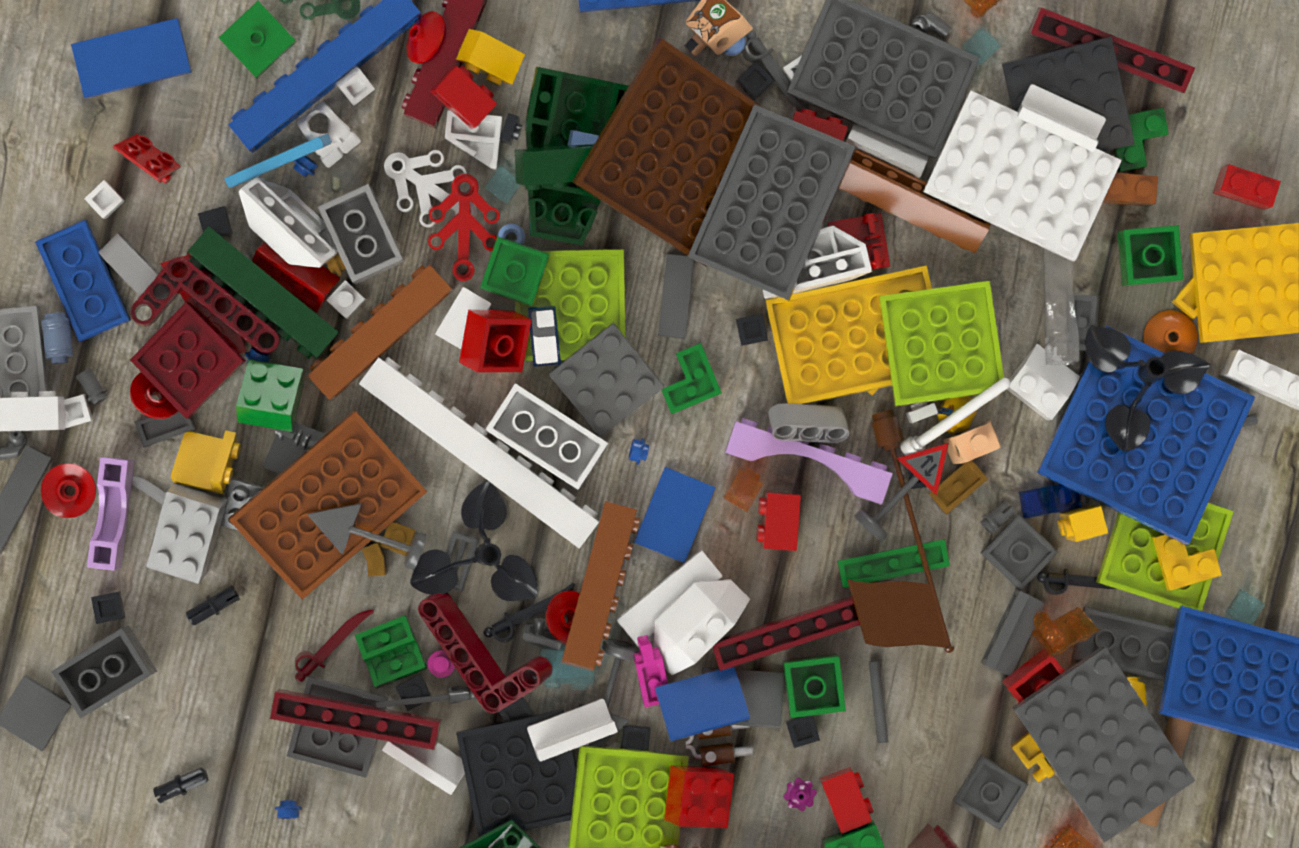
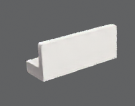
M1034 84L1029 86L1017 111L1019 112L1018 118L1094 152L1098 144L1097 137L1106 121L1104 116Z
M853 124L846 143L855 146L856 149L919 179L929 157L856 124Z
M604 699L593 701L527 727L536 756L540 762L618 732L614 721L610 717Z
M389 741L382 749V751L450 795H452L465 774L462 758L438 742L435 750Z

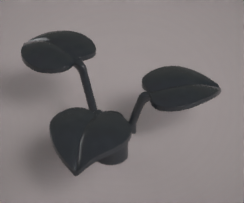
M1093 325L1088 328L1086 334V353L1091 364L1101 372L1112 373L1117 369L1118 365L1121 367H1139L1138 375L1141 381L1144 382V386L1130 405V409L1124 405H1117L1109 410L1105 418L1107 434L1116 446L1124 452L1137 448L1148 436L1150 430L1149 417L1145 412L1135 410L1147 389L1151 387V384L1164 377V385L1168 390L1180 395L1188 394L1199 385L1210 366L1208 362L1196 355L1177 350L1168 351L1161 357H1151L1146 362L1143 360L1124 362L1129 357L1131 350L1130 343L1124 334L1115 329Z
M487 481L475 487L467 495L461 507V517L464 525L468 528L479 527V533L484 541L483 544L476 548L475 557L451 564L449 555L442 550L433 549L424 552L420 556L410 579V584L414 589L432 595L447 593L458 583V575L453 568L478 562L485 566L494 565L497 569L491 576V587L498 598L505 601H519L537 597V582L530 565L517 555L506 556L501 565H499L501 550L497 545L490 543V538L484 532V528L487 530L499 528L504 523L507 514L505 502L491 482Z

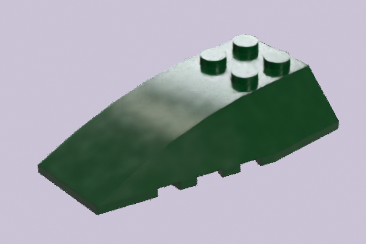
M536 67L525 120L526 149L567 146L570 130L600 136L629 85ZM568 182V187L553 188L552 184H543L542 189L528 190L530 236L583 245L598 213L596 210L601 200L573 182Z

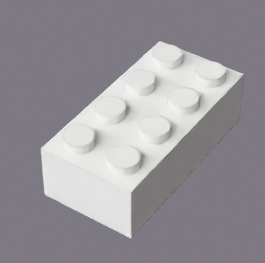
M514 384L485 429L576 489L581 487L608 445V442L518 384Z

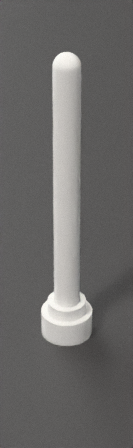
M1002 378L921 436H910L902 441L900 447L904 455L925 450V446L1009 388L1011 385L1010 380Z

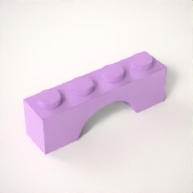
M100 457L97 480L99 511L95 531L90 539L88 568L113 571L122 568L135 460Z

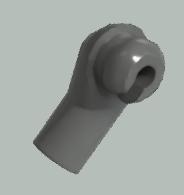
M934 13L917 15L911 21L912 28L921 32L933 30L943 39L952 29L951 26Z
M11 431L9 434L11 437L7 445L0 447V460L20 456L27 444V435L22 431Z

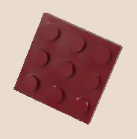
M185 302L130 359L186 419H190L246 362L190 302Z

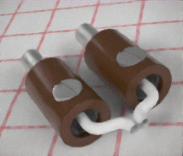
M728 725L699 733L698 738L701 740L731 736L732 730L750 728V726ZM694 735L690 736L688 741H685L686 749H690L694 757L701 759L702 767L735 763V757L753 755L752 745L734 748L732 742L700 746L701 755H699L693 746L688 745L693 742Z

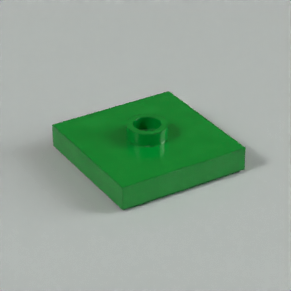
M259 1L253 4L218 37L256 79L297 42Z
M497 236L480 289L532 307L550 254Z

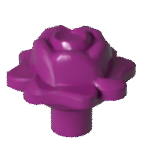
M796 778L794 783H787V791L783 797L788 801L789 808H797L800 811H804L806 806H813V799L817 791L812 788L813 784L811 781H803L800 778Z

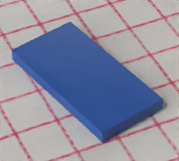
M178 18L71 44L84 98H91L192 73Z
M87 220L35 241L79 342L131 321L108 266L99 254L100 248Z

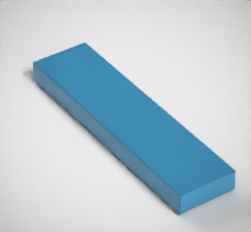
M325 134L224 178L226 184L230 188L331 145V138L329 134Z

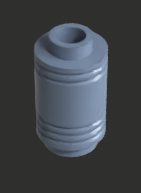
M66 313L45 314L44 320H42L45 359L51 360L52 364L69 363L68 358L74 357L70 318H67Z

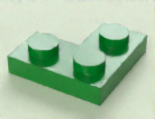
M1164 108L1128 114L1135 144L1114 149L1115 157L1122 160L1118 167V173L1147 167L1142 140L1169 135Z
M701 343L676 353L686 379L661 390L671 415L722 394Z

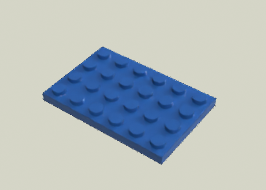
M1180 606L1177 610L1159 714L1299 751V638Z

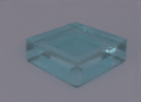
M981 27L962 45L966 52L980 57L977 63L979 66L1001 47L984 27Z
M500 166L484 188L508 204L521 185L516 183V176Z
M1240 589L1226 613L1240 622L1253 625L1265 604Z

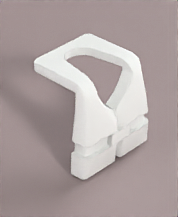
M323 101L297 122V126L307 140L310 141L325 134L311 131L309 120L318 113L327 116L329 124L326 134H329L332 143L315 152L321 156L320 159L324 165L330 168L343 157V153H349L360 144L361 140L353 131H350L349 126Z

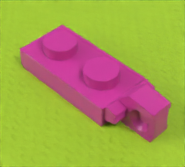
M648 635L637 637L640 652L634 653V664L644 707L647 708L659 704L655 687L666 685L668 682L663 658L659 653L658 647L652 649Z

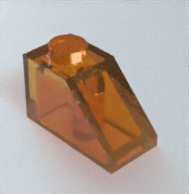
M748 467L745 471L738 469L722 497L747 513L763 483L758 481L761 476Z

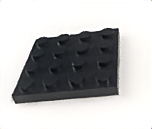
M1111 36L1002 63L1012 110L1018 111L1029 86L1034 84L1105 117L1106 121L1097 137L1098 144L1096 149L1105 152L1135 144Z
M564 709L456 732L478 836L493 830L511 819L522 830L571 820L577 772L573 749L540 762L527 731L528 726L562 714Z

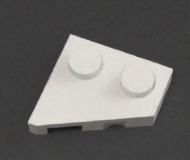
M447 111L445 139L489 168L497 170L503 117L487 115L476 128L470 129L452 111Z

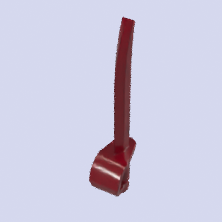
M366 610L351 617L315 654L309 651L300 652L295 658V667L298 671L295 675V680L303 682L306 676L308 677L318 666L324 669L325 665L322 662L362 621L373 614L374 610ZM302 658H310V660L300 669L298 666V662Z

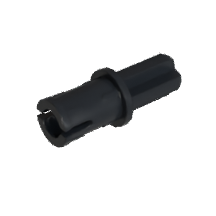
M233 585L212 597L207 596V600L186 612L188 621L192 625H197L214 614L218 616L220 614L219 611L239 601L240 597L237 591H234Z
M202 767L182 776L178 774L173 780L154 787L155 797L160 795V798H157L160 804L180 794L184 796L187 794V791L207 783L209 780L208 774Z

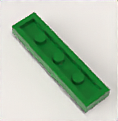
M945 539L922 543L930 570L950 566ZM917 544L837 560L842 588L849 587L847 579L870 583L924 572Z

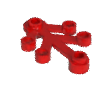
M464 173L453 179L451 184L452 192L439 205H434L428 210L430 220L439 223L444 220L445 213L459 201V212L440 231L431 233L427 238L429 247L433 250H439L444 246L445 241L458 229L457 260L452 265V273L459 281L470 280L475 272L473 264L469 261L470 229L482 241L483 247L488 251H493L494 246L487 247L486 240L491 237L496 242L497 239L494 234H490L471 215L470 201L483 213V219L487 223L494 224L500 218L499 211L495 207L490 206L478 194L479 184L476 178ZM463 182L469 183L470 188L467 192L460 190V185ZM435 209L441 210L442 213L438 219L432 217V212ZM490 210L496 212V217L493 220H488L486 216ZM440 237V244L433 246L431 244L432 238ZM461 264L467 265V271L463 274L458 273V267Z

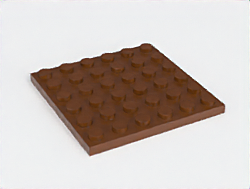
M657 38L572 182L688 256L754 104L760 105L664 39Z

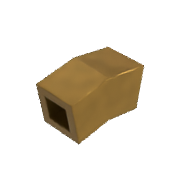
M380 542L363 548L362 551L367 561L368 577L387 575L386 557Z

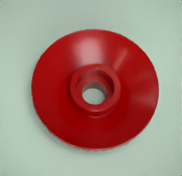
M435 11L427 12L411 27L406 45V52L410 61L422 64L428 61L438 50L445 31L444 19L439 13Z
M142 372L133 379L130 386V398L133 405L142 414L155 419H165L179 412ZM151 396H157L159 400H155Z
M61 464L52 468L45 475L41 484V498L46 508L54 515L61 518H75L86 513L93 505L96 498V484L92 475L85 468L76 464ZM70 485L75 488V494L72 496L68 495L66 491Z
M564 591L555 595L549 602L546 611L549 631L556 640L561 641L565 645L580 593L575 591ZM564 615H565V616L567 617V619H568V622H567V623L565 622Z

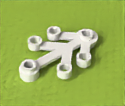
M432 150L428 155L408 158L403 153H393L385 160L384 169L386 174L396 182L399 197L397 200L398 209L401 212L408 213L414 207V202L408 194L406 181L408 179L416 185L421 209L420 223L426 228L433 227L436 224L435 222L431 224L423 222L424 216L428 214V210L431 207L429 194L442 202L449 194L436 186V184L453 181L455 178L453 173L457 169L463 170L466 174L467 171L463 166L456 165L448 171L422 176L413 169L428 165L440 167L444 163V156L440 151ZM433 154L441 156L439 163L434 164L431 162ZM396 161H400L403 164L400 171L393 169V164ZM404 199L410 201V207L407 209H402L400 206L401 201ZM459 201L451 208L455 211V215L459 212ZM470 202L471 215L476 219L478 215L477 208ZM432 212L433 218L437 219L435 214Z

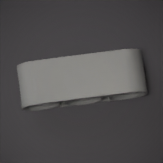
M117 233L99 251L103 259L140 296L159 274L120 233ZM165 285L156 287L154 295L158 299H165L170 293V289Z
M777 404L771 407L768 413L772 434L777 440L839 443L846 440L849 436L845 411L841 407Z

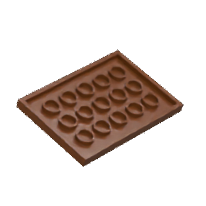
M354 410L228 519L303 600L371 541V539L350 533L342 555L307 515L308 513L361 503L353 526L378 535L425 495L427 490L358 412Z

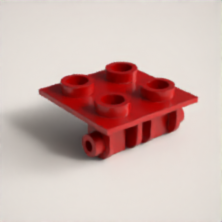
M135 134L113 145L115 150L159 183L164 182L167 184L173 176L170 173L181 167L170 154L160 151L152 145L153 143L150 139L139 134Z
M871 213L860 217L827 222L828 227L835 226L866 244L872 270L891 267L881 213Z

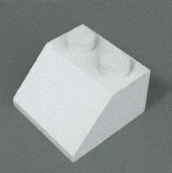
M1036 344L1009 378L1011 385L1007 390L1044 419L1052 420L1071 395L1080 376L1040 345Z

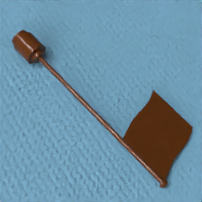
M892 409L872 415L873 422H871L877 446H883L884 451L890 450L900 487L902 488L905 485L895 448L900 447L899 442L903 441L904 437L898 416H894ZM907 492L903 498L928 584L908 581L865 583L847 579L865 644L878 647L925 645L944 648L945 652L951 653L955 647L951 646Z

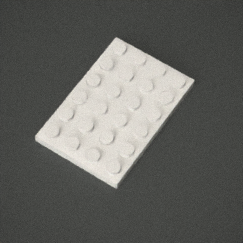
M970 90L923 192L1073 262L1076 261L1122 160L1096 148L1092 152L1018 118L1019 112Z

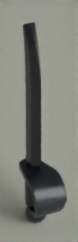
M1064 569L1063 574L1040 572L1037 575L1038 581L1044 583V589L1050 595L1064 593L1068 585L1116 589L1096 582L1097 577L1068 574V569ZM1049 584H1060L1062 586L1056 592L1049 587Z
M575 583L570 584L558 593L572 591ZM558 593L510 616L505 612L506 618L492 624V628L486 627L483 631L484 636L488 638L494 636L497 641L502 643L511 641L515 635L514 626L547 611L549 602ZM510 628V634L506 638L497 637L496 634Z

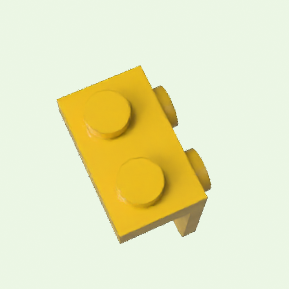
M225 430L223 439L191 431L185 432L171 472L172 482L223 494L226 484H230L233 476V461L238 459L241 450V443H238L237 434Z

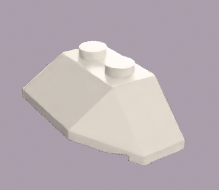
M257 176L239 190L249 227L288 264L320 268L337 254L338 250L325 222L290 189L273 182H267Z
M835 226L821 229L793 294L847 282L872 272L866 244ZM763 290L765 299L779 297Z
M731 579L693 582L654 620L653 648L658 647L659 653L663 658L664 668L671 675L695 664L736 624L750 598Z

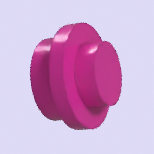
M444 650L435 651L428 660L429 671L436 677H447L455 669V666Z

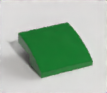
M406 615L355 635L362 658L366 662L376 689L427 669Z

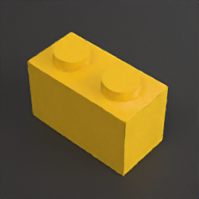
M469 29L456 60L464 63V67L471 73L479 75L481 72L487 75L485 80L501 86L502 83L513 84L525 54L482 31Z
M1087 505L1059 513L1061 520L1057 521L1061 536H1066L1067 540L1078 542L1108 533L1101 506Z

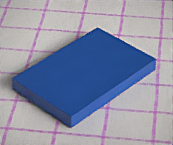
M664 467L634 543L685 563L715 487Z
M734 667L722 671H712L655 687V693L670 742L750 719Z

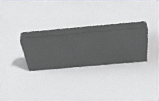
M1015 589L981 663L1009 676L1012 674L1045 603Z

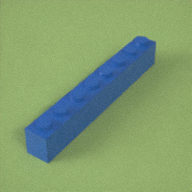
M382 0L375 7L370 5L359 14L361 18L354 24L349 22L338 31L339 36L333 41L326 40L316 49L318 53L310 59L305 57L295 66L297 70L289 76L284 74L274 82L275 87L268 93L263 91L253 99L254 104L247 110L242 108L231 117L233 121L228 124L250 152H256L337 86V81L356 66L360 68L415 24L422 14L411 0Z

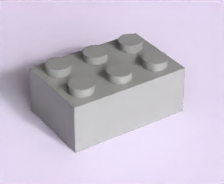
M369 184L318 207L352 283L358 284L406 262L375 193Z
M174 483L166 491L146 567L199 584L208 572L228 499Z

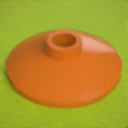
M1166 310L1155 314L1147 322L1143 331V343L1163 353L1177 350L1193 354L1197 346L1198 333L1195 324L1187 315L1179 311ZM1170 332H1174L1177 335L1175 342L1169 341L1168 335Z

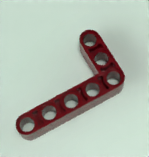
M176 257L170 260L131 307L130 314L136 324L142 327L151 326L183 290L262 354H271L279 346L278 334L270 326L183 257ZM177 264H183L188 268L187 274L182 278H176L172 274V269ZM201 281L208 283L210 286L208 293L203 296L197 295L194 292L195 284ZM160 285L167 286L170 289L168 297L165 299L156 298L154 295L156 287ZM220 299L230 301L231 308L227 313H220L215 309V305ZM142 306H147L152 311L151 317L145 321L139 320L136 316L137 310ZM244 316L251 318L253 321V326L247 331H242L237 327V321ZM263 334L272 335L275 340L274 345L271 348L261 347L258 342L260 336Z
M448 592L444 594H430L419 603L418 612L487 712H499L536 689L551 676L552 665L542 656L534 657L505 676Z

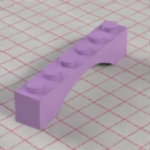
M742 418L741 423L734 422L725 453L749 461L776 454H796L809 457L833 470L847 484L853 495L883 504L892 473L886 471V465L872 461L869 466L860 463L862 457L847 452L845 457L834 454L835 448L820 444L818 449L809 446V442L777 440L773 437L771 427H768L767 431L757 429L758 423Z

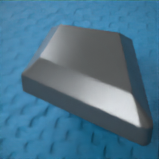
M536 618L534 625L526 623L523 639L527 643L553 651L561 650L562 642L553 637L548 627H544V619Z

